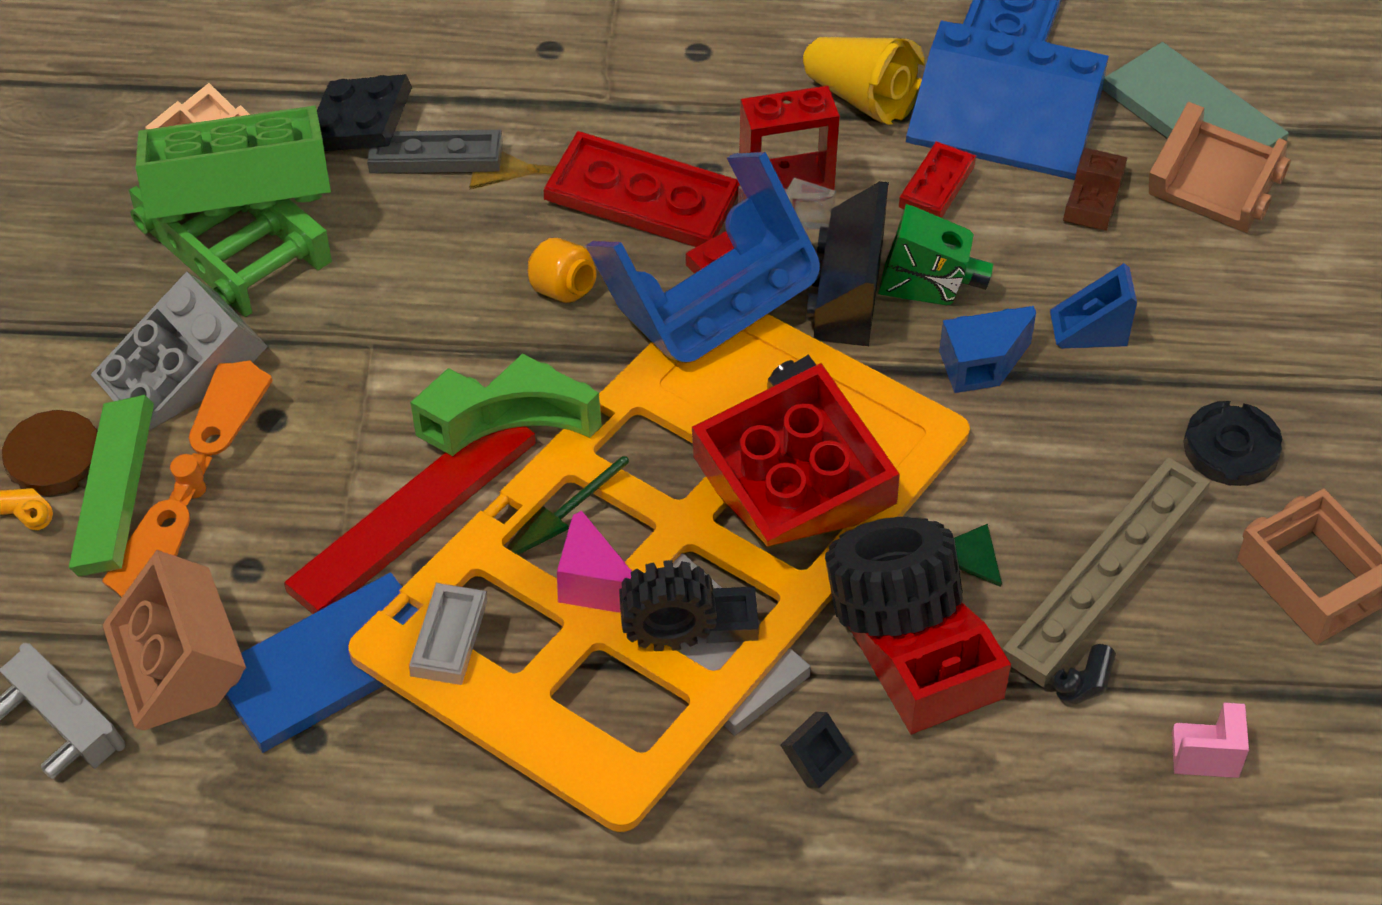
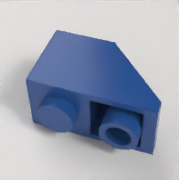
M1034 306L1004 309L998 312L960 316L955 319L943 320L939 353L954 393L996 387L1002 384L1031 344L1036 318Z

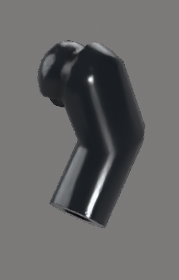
M1095 644L1090 649L1085 670L1078 671L1075 668H1070L1069 674L1066 673L1064 668L1059 670L1053 678V685L1058 698L1066 703L1078 704L1104 694L1107 690L1116 656L1115 650L1108 645Z

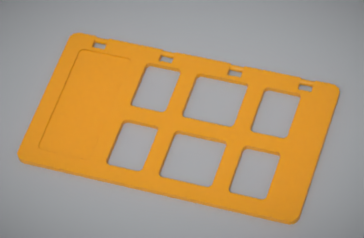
M766 314L692 362L672 360L651 342L599 393L600 411L610 417V419L590 438L568 429H563L500 491V495L484 511L480 510L399 590L400 593L382 611L379 610L353 635L348 645L350 659L362 671L606 828L616 832L632 830L644 819L786 651L832 600L825 554L829 551V545L808 569L798 570L714 521L728 505L716 493L706 476L684 499L680 500L671 498L622 469L593 493L654 529L651 535L625 561L631 571L638 568L645 573L646 564L654 562L656 568L664 567L663 561L673 560L674 562L682 553L694 552L778 601V604L759 624L758 641H744L720 669L714 671L703 667L677 650L672 651V647L664 645L663 651H654V644L652 643L645 649L638 646V640L634 642L629 641L627 633H623L621 613L558 603L557 578L508 550L504 545L563 485L575 483L584 488L612 465V463L595 453L632 416L642 415L693 443L692 426L767 390L768 378L779 365L789 360L796 362L808 354L816 365L819 363L823 364L900 473L897 504L855 526L843 528L833 541L840 539L839 536L856 528L858 525L883 518L903 517L965 445L969 437V423L960 414L769 314ZM508 504L518 511L503 524L494 517ZM483 577L563 627L532 661L518 673H510L472 650L462 685L410 676L409 664L436 583L463 587L471 578ZM408 603L419 609L404 625L393 619ZM601 650L688 702L689 705L647 752L640 753L634 751L551 698L592 652Z

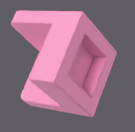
M1223 703L1216 725L1174 724L1172 730L1174 774L1239 778L1249 752L1245 704Z

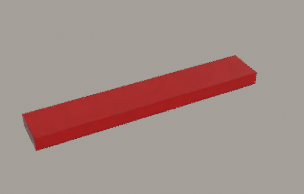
M526 426L508 428L471 442L454 456L445 452L284 582L286 593L314 614L357 591L536 444L535 433Z

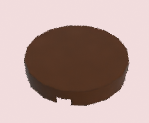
M52 410L37 413L21 421L7 435L2 447V460L6 474L11 481L13 480L19 484L20 489L33 488L43 496L68 493L79 487L78 482L89 474L98 431L88 418L76 412Z

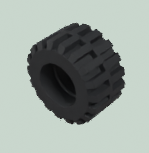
M906 516L883 518L864 523L839 536L840 539L833 541L829 545V551L825 554L836 617L839 618V622L844 627H850L851 631L868 633L869 636H900L902 634L915 633L943 622V618L951 616L956 611V606L961 605L963 590L955 539H953V533L950 529L944 528V525L937 521Z

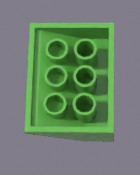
M316 105L138 131L135 167L146 220L157 218V221L160 223H171L185 218V214L202 211L206 216H218L230 212L231 207L249 205L251 209H265L276 205V200L295 198L297 202H311L322 198L323 193L331 192Z

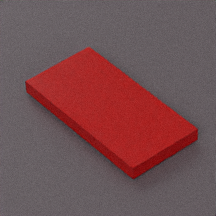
M577 131L544 187V200L697 247L719 234L740 192L741 186L735 178Z

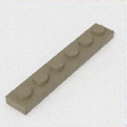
M1168 457L1002 648L1011 663V667L1044 687L1204 498L1211 481Z

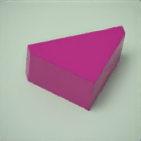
M581 510L572 516L557 569L558 603L621 613L619 588L622 589L621 583L624 578L631 579L630 572L632 571Z

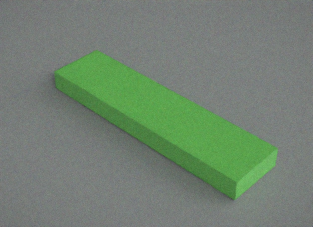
M146 395L103 404L69 569L78 577L122 569L154 403Z

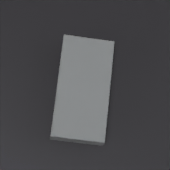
M436 583L409 664L411 677L462 685L487 605V591Z

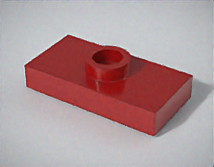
M936 141L900 195L898 208L904 209L905 205L908 204L942 218L974 169L976 155Z

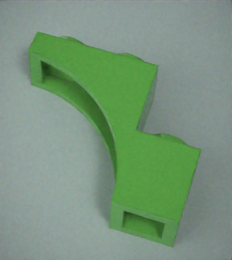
M523 353L487 387L482 386L474 378L465 377L448 368L410 402L416 436L452 456L471 442L508 428L551 426L568 429L590 438L602 427L599 392L595 391L588 384L578 382L556 371L549 364L540 363Z

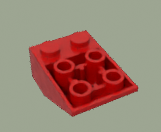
M962 602L961 605L956 606V611L951 616L943 618V622L924 628V630L919 632L902 634L900 636H869L868 633L851 631L910 735L1005 698L1011 663L987 624Z

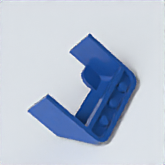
M766 152L734 153L727 157L747 197L735 205L726 218V232L734 249L665 293L651 274L636 271L622 242L592 241L586 245L618 308L662 353L672 360L692 362L699 359L811 286L817 279L820 270L817 253Z

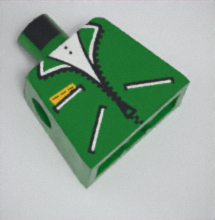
M906 204L885 261L878 294L947 306L953 303L961 283L986 290L994 264L970 257L974 237L971 230Z

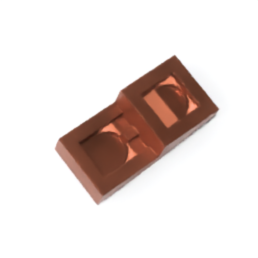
M1084 148L1077 168L1074 185L1066 204L1063 221L1107 231L1128 157Z

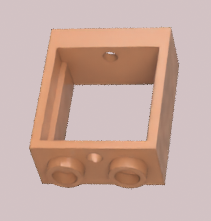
M1324 488L1307 498L1299 496L1286 505L1283 511L1268 519L1260 517L1254 520L1243 532L1244 539L1237 561L1316 645L1382 608V547ZM1311 532L1356 577L1321 598L1276 553V551Z

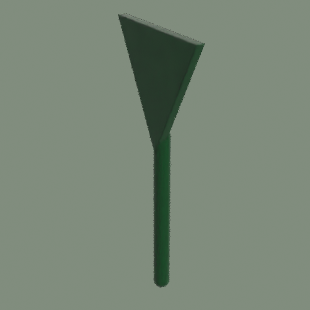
M988 523L953 538L955 539L959 570L1001 587L1002 581Z

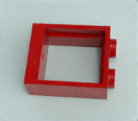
M829 86L742 98L740 101L739 153L761 152L762 136L819 128L817 152L769 159L789 200L833 194L835 191L840 115Z

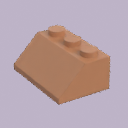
M159 550L155 551L102 624L136 729L144 731L218 706L230 688L239 682L246 668L209 567Z

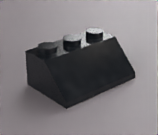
M879 181L831 209L829 227L820 226L817 253L824 254V259L819 260V274L812 284L813 287H819L818 294L809 293L806 315L807 321H815L814 338L819 341L869 347L883 248L889 182Z

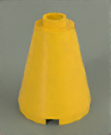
M819 37L806 48L803 55V64L809 78L822 86H829L831 92L876 121L891 125L893 124L892 120H903L907 117L914 107L922 81L921 78H917L918 64L925 66V57L921 46L913 40L906 38Z

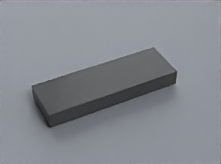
M502 130L395 131L389 146L369 148L367 160L369 173L500 172L503 146Z

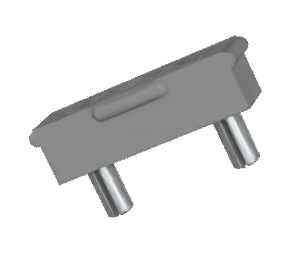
M30 643L21 644L19 647L20 652L0 668V672L11 685L0 696V720L25 699L67 741L41 764L42 771L48 777L55 778L79 755L96 769L114 751H122L125 748V741L114 726Z

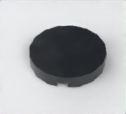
M1217 401L1201 407L1191 416L1183 440L1185 455L1195 470L1208 479L1225 485L1248 486L1265 480L1276 469L1282 452L1281 430L1269 415L1257 407L1243 403L1242 407L1230 406L1231 401Z

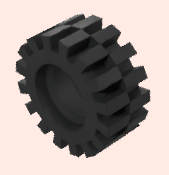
M673 560L663 561L664 567L656 568L653 562L645 565V573L638 568L630 572L631 579L624 578L621 583L622 589L619 588L623 633H627L629 641L634 642L638 640V646L645 649L652 643L654 644V651H663L664 645H672V651L681 650V643L686 642L690 647L698 644L697 636L706 639L710 635V629H715L717 613L714 588L710 575H705L704 569L697 566L691 570L690 563L681 561L679 567H673Z

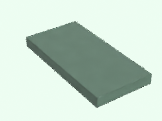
M1161 42L1107 75L1104 79L1103 91L1167 138L1170 136L1187 102L1204 107L1203 121L1274 148L1279 138L1287 141L1289 136L1288 131L1164 42Z

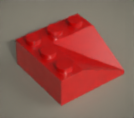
M822 363L692 426L693 457L716 493L767 547L852 527L897 504L900 473Z

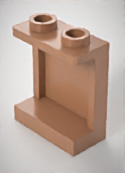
M1187 102L1149 173V194L1248 233L1254 219L1262 221L1272 200V195L1268 193L1273 183L1281 184L1288 172L1291 159L1286 158L1288 141L1279 138L1274 148L1238 135L1203 121L1204 107Z

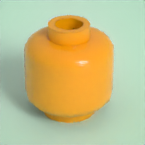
M548 238L541 242L533 251L528 261V278L532 288L544 296L563 303L575 302L582 298L592 289L596 280V267L588 250L579 244L561 238Z

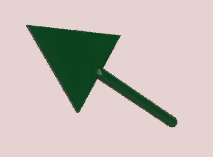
M627 456L620 457L554 513L542 506L521 527L506 548L519 555L568 530L569 526L561 519L629 463V458Z

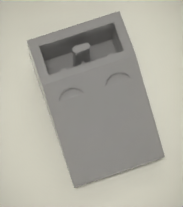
M186 271L92 372L91 376L113 401L146 395L154 403L149 430L202 401L219 363H236L248 360L254 362L268 346L216 291Z

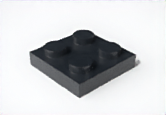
M379 75L369 78L329 81L317 109L324 151L389 146L412 89L407 75Z

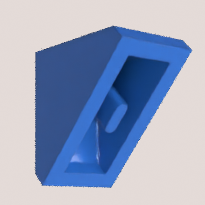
M1123 263L1050 309L1056 345L1062 349L1128 346L1137 306L1130 267Z

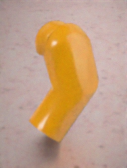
M33 488L0 490V515L14 514L31 530H41L50 524L53 516L52 507Z

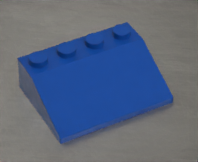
M941 20L929 52L907 131L906 143L932 148L937 141L976 155L978 159L1075 180L1077 168L1101 98L1109 56Z

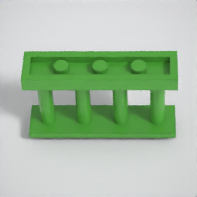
M134 186L129 189L134 208L130 211V214L138 229L144 234L151 233L216 291L228 305L234 307L244 317L252 313L247 288L294 258L299 260L305 259L317 271L332 262L327 230L290 199L276 200V205L265 209H251L249 205L231 207L230 212L218 216H206L202 212L180 225L177 221L160 223L157 221V218L146 220L140 188ZM240 210L242 212L248 211L257 218L209 249L196 239L199 235ZM266 234L276 235L285 242L237 273L223 262Z

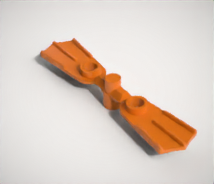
M252 361L219 363L217 365L189 434L190 445L197 453L179 455L171 462L170 470L176 482L169 499L156 503L148 510L126 544L122 569L108 571L102 580L105 586L115 591L121 598L156 550L178 556L180 546L190 523V513L186 506L191 498H199L206 492V484L203 478L213 458L209 456L217 455L231 445L273 381L271 375L259 369ZM220 435L216 441L206 442L210 436ZM176 518V521L171 526H161L165 520Z

